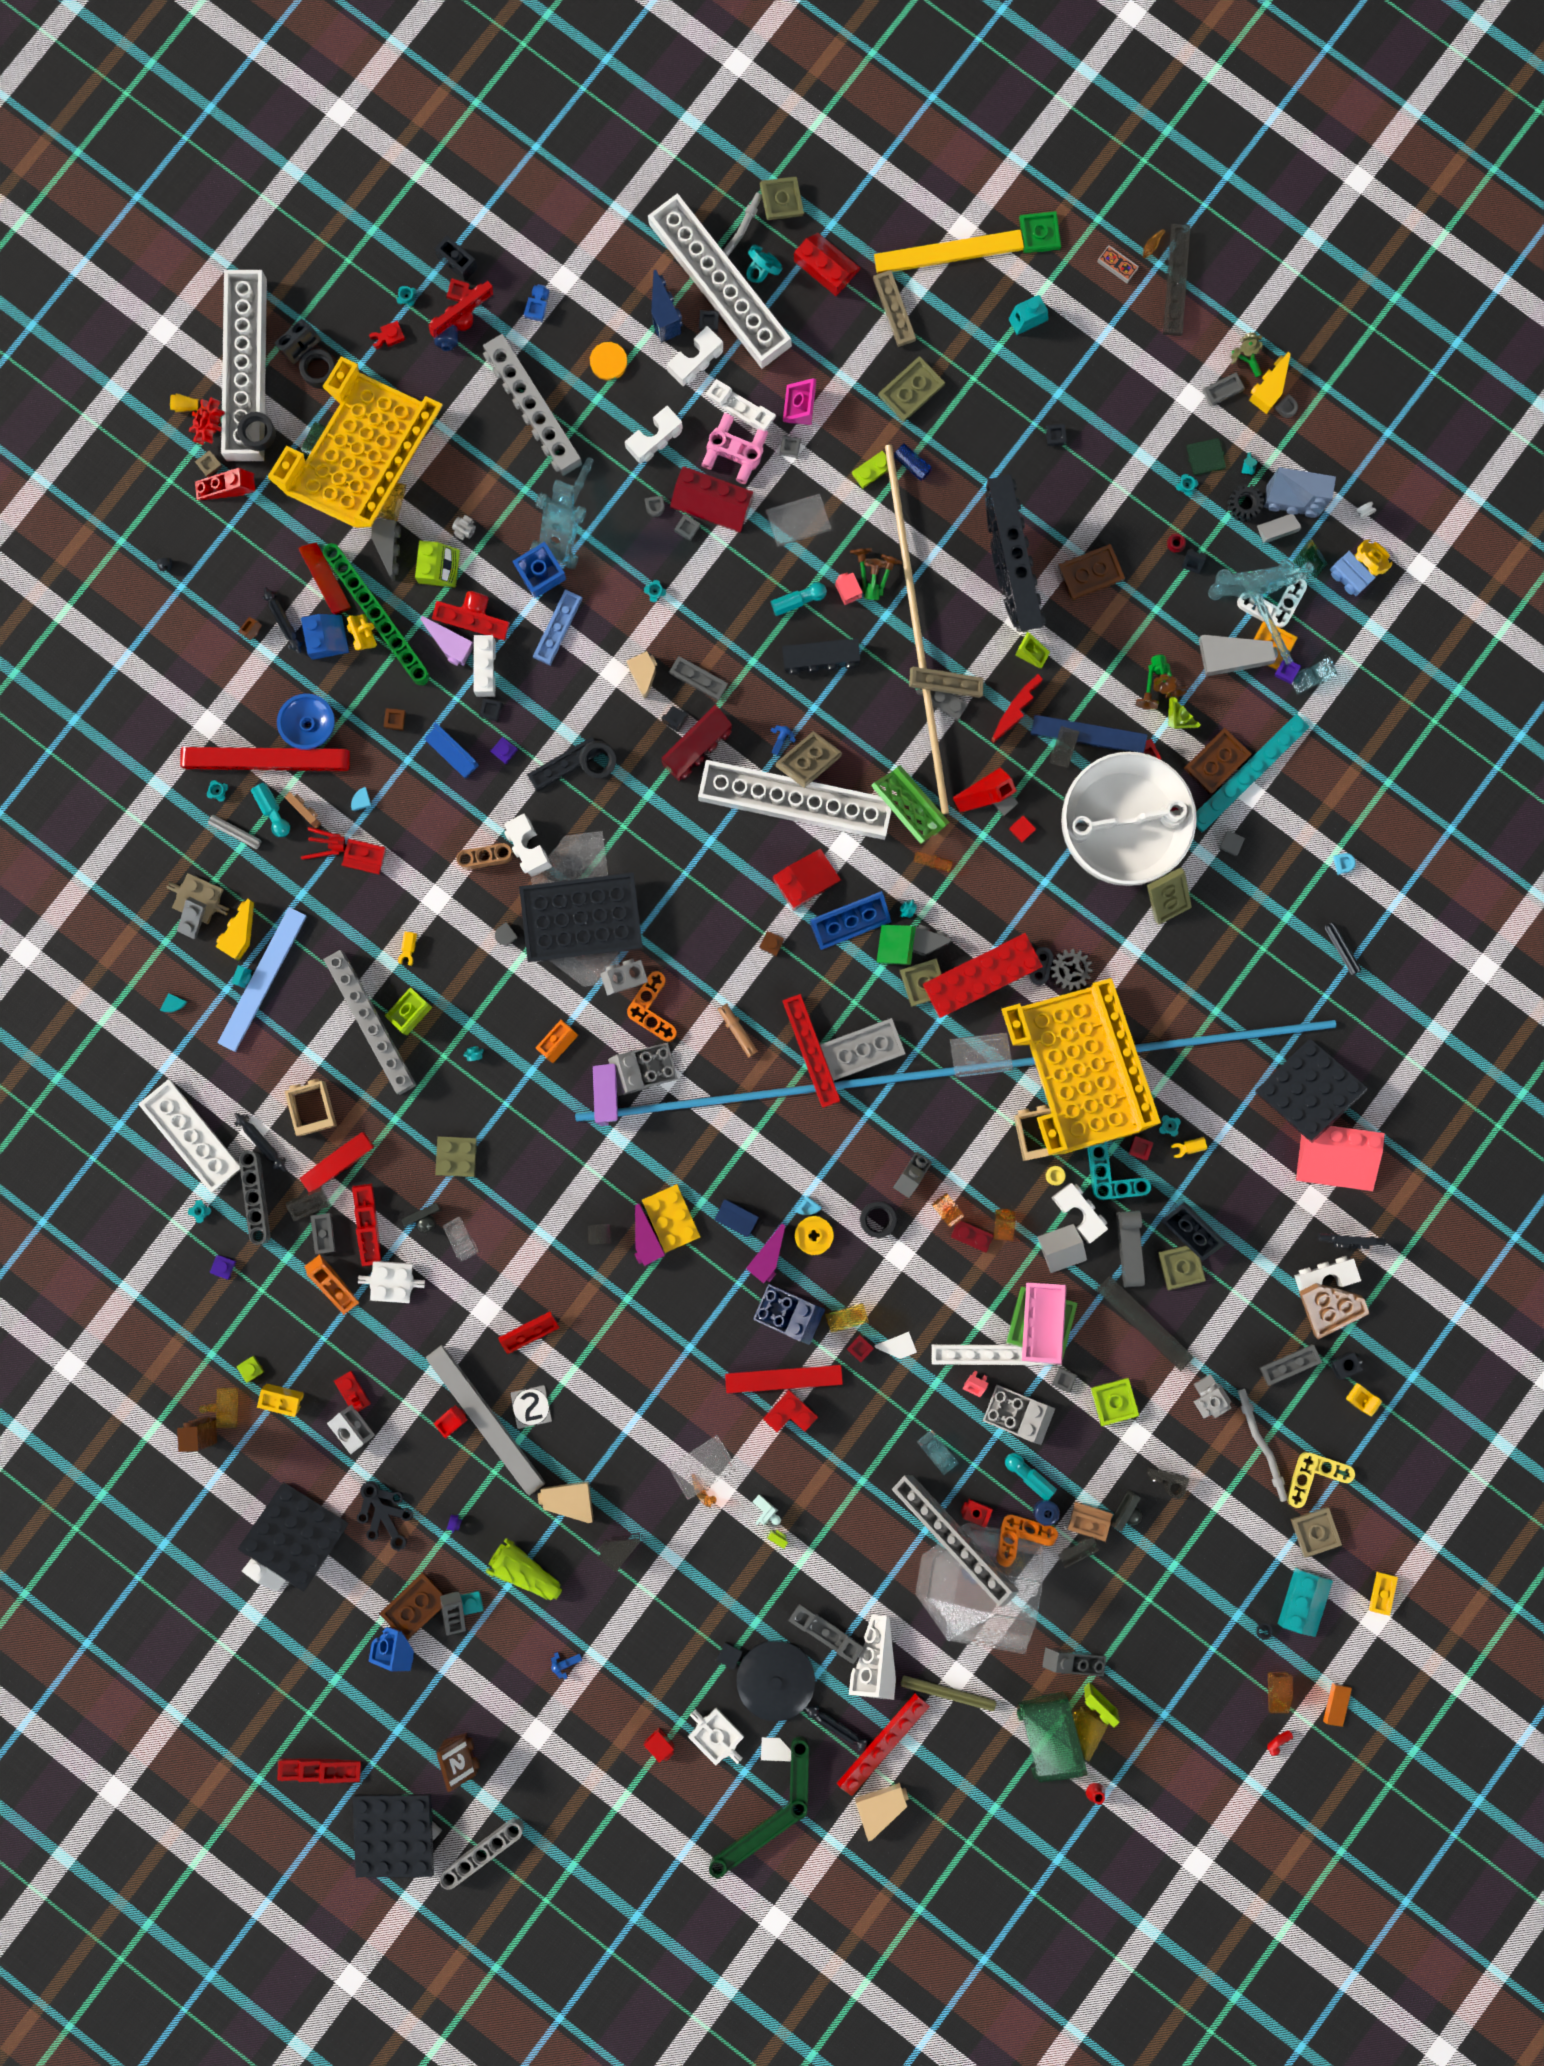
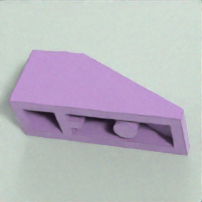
M422 616L421 621L444 652L448 661L456 666L458 664L464 666L474 649L473 643Z

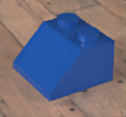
M545 542L513 560L517 571L534 599L566 580L564 571Z
M317 614L301 618L307 653L312 660L349 653L342 615Z

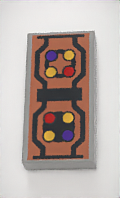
M1108 245L1097 263L1125 283L1129 282L1139 268L1138 265L1110 245Z

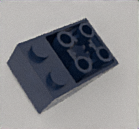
M654 270L651 312L653 327L662 343L680 335L683 324L679 309L674 307L673 296L665 288L666 282L663 275H659L657 270Z
M768 1284L753 1320L810 1345L825 1309Z

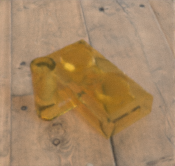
M217 1388L216 1404L202 1405L199 1407V1412H216V1428H236L238 1388Z

